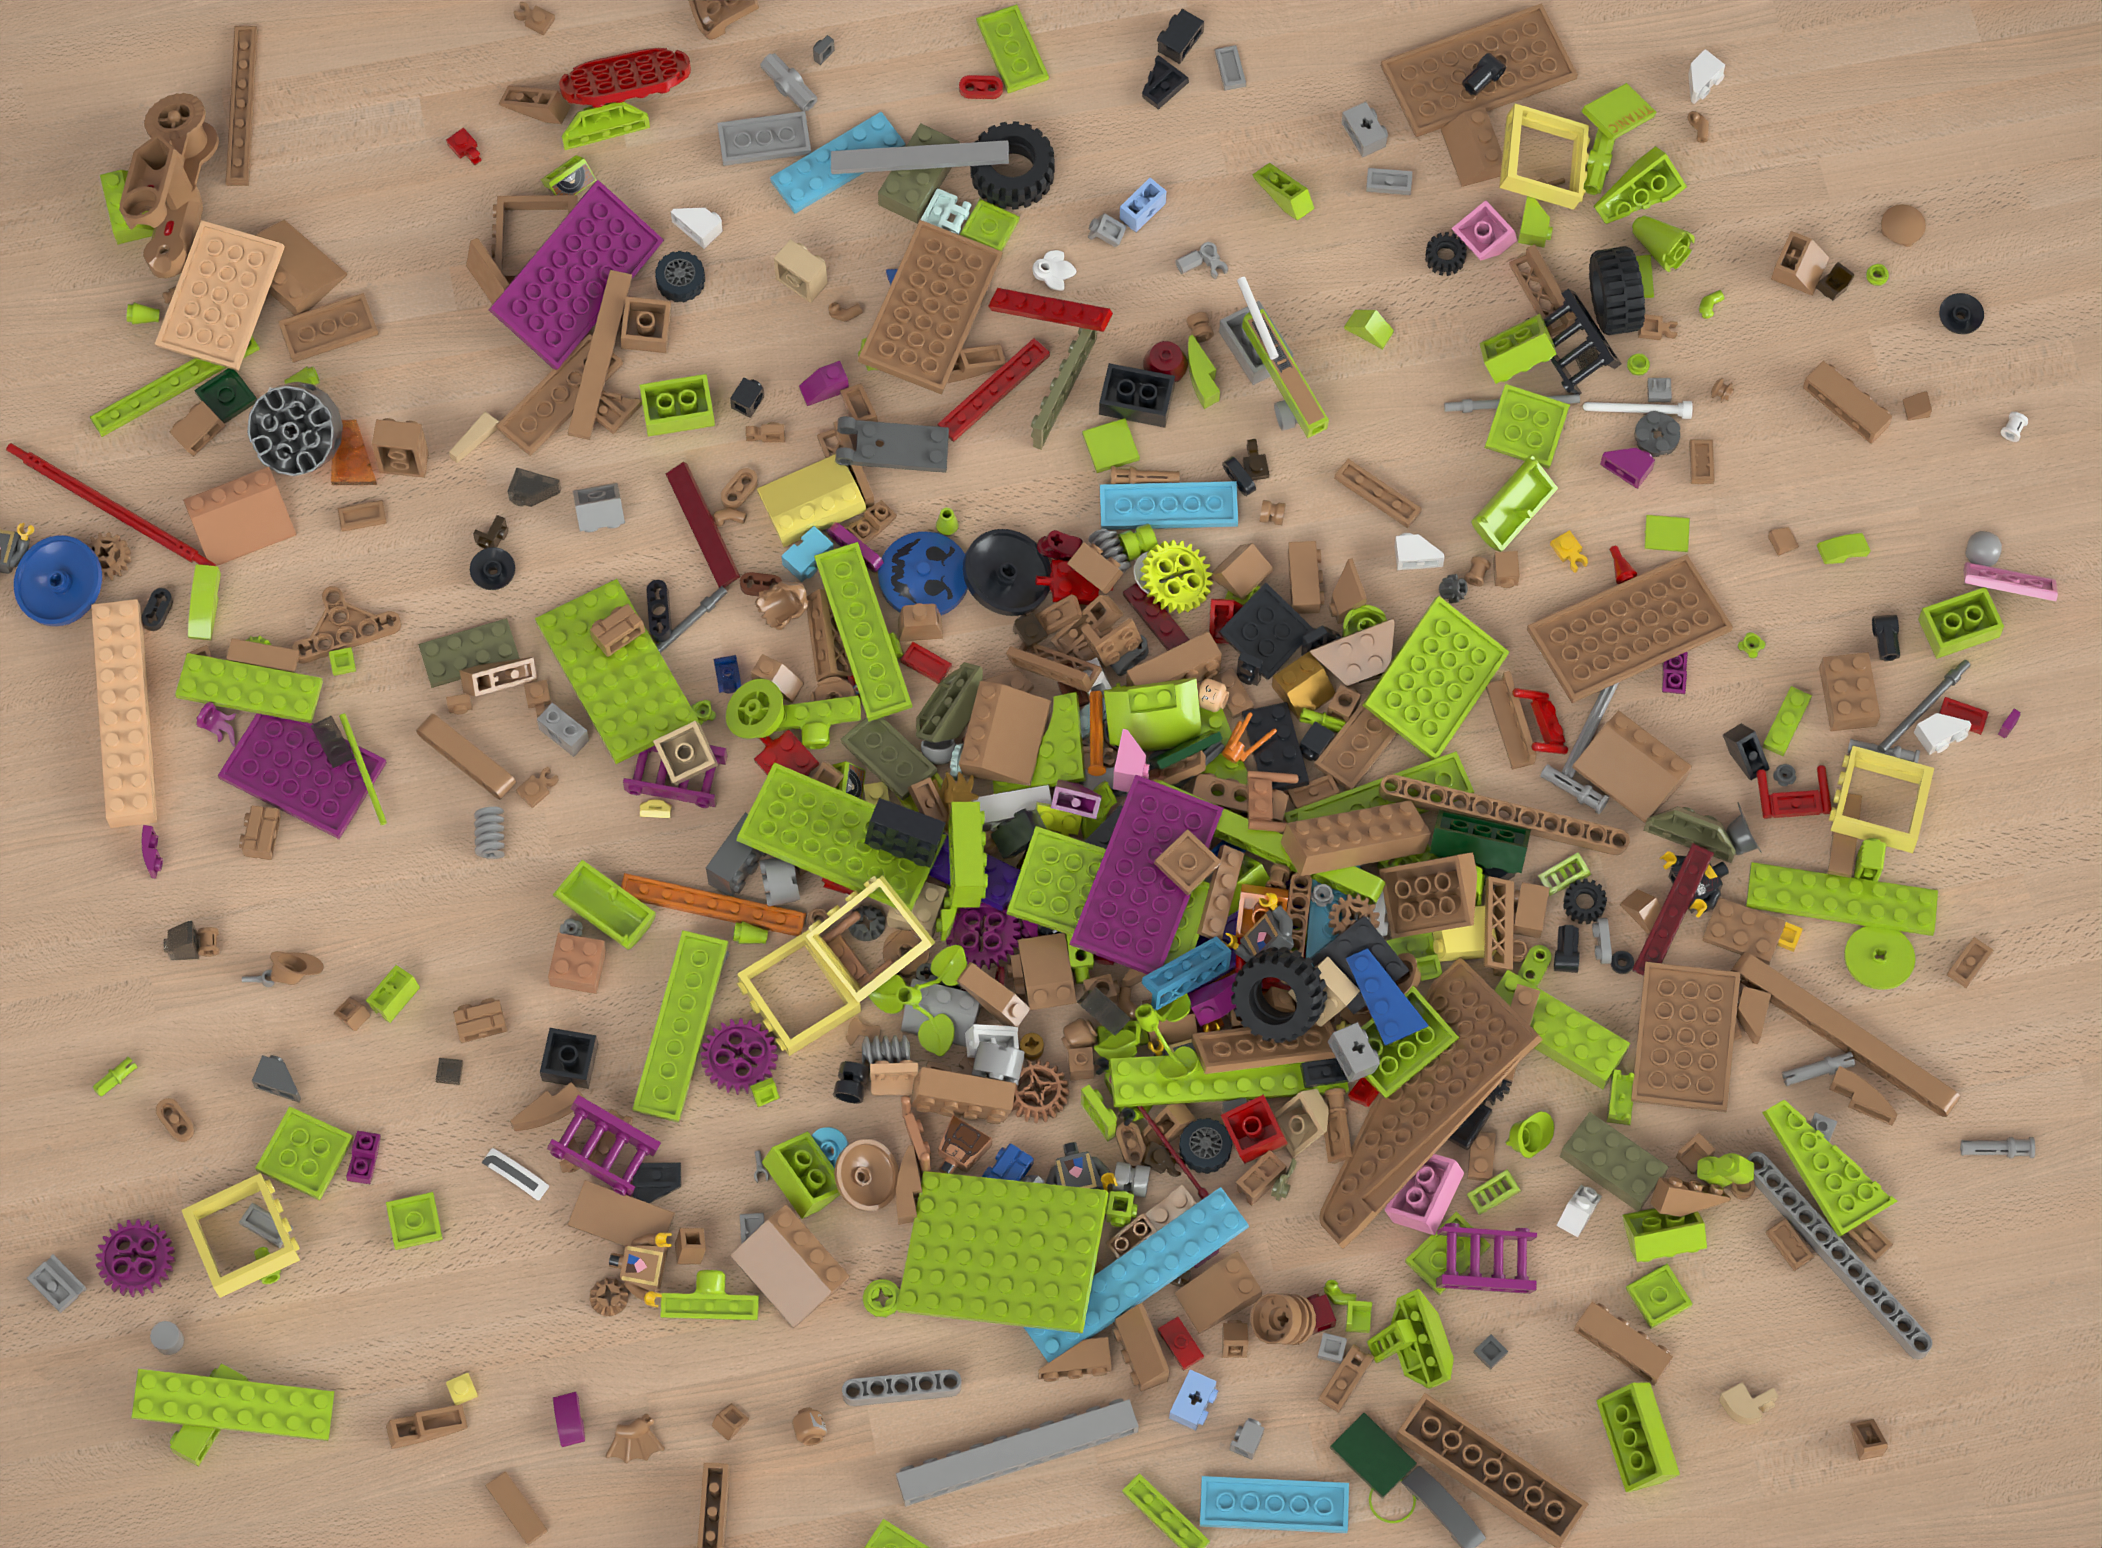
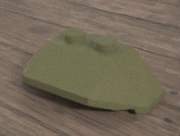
M964 662L959 666V669L950 673L939 683L916 718L917 738L936 743L959 737L971 718L979 683L983 680V669L981 666Z
M1677 806L1647 818L1643 830L1689 848L1694 843L1713 852V857L1732 863L1736 852L1721 822L1712 816L1697 814L1688 807L1681 808Z

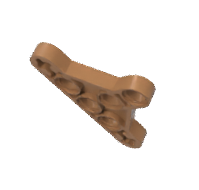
M329 586L322 593L325 611L311 636L297 641L292 646V649L299 650L304 648L306 655L301 656L300 654L298 663H309L329 656L330 651L349 647L353 648L395 634L401 629V620L394 611L374 615L345 602L342 591L338 587ZM331 593H337L339 599L331 603L326 600L327 596ZM337 613H344L346 615L345 620L342 622H335L333 618ZM388 619H392V621H394L393 626L390 627L389 624H387ZM377 622H380V624H381V627H382V630H381V631H379V627H378ZM367 625L375 627V631L370 635H365L362 632L363 628ZM348 632L353 635V638L349 642H343L340 640L341 635ZM329 640L331 645L328 649H320L318 647L320 641ZM311 644H314L316 650L315 653H313Z

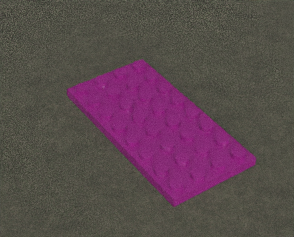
M597 180L491 305L488 311L551 368L557 370L596 324L610 270L632 274L633 279L664 240L604 184Z
M1135 775L1069 945L1147 975L1162 967L1191 893L1189 895L1185 894L1154 862L1187 829L1209 848L1224 808Z

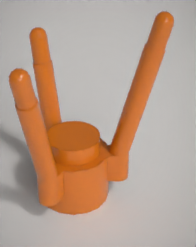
M1250 712L1243 723L1242 721L1237 722L1221 754L1232 763L1236 764L1238 760L1244 762L1253 751L1266 742L1277 730L1272 729L1244 752L1245 746L1238 740L1252 717Z

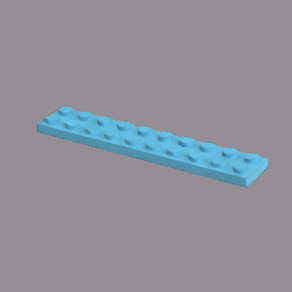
M1220 1187L1093 1276L1083 1333L1024 1327V1329L1049 1363L1081 1341L1090 1339L1115 1322L1116 1318L1145 1301L1249 1228V1225Z

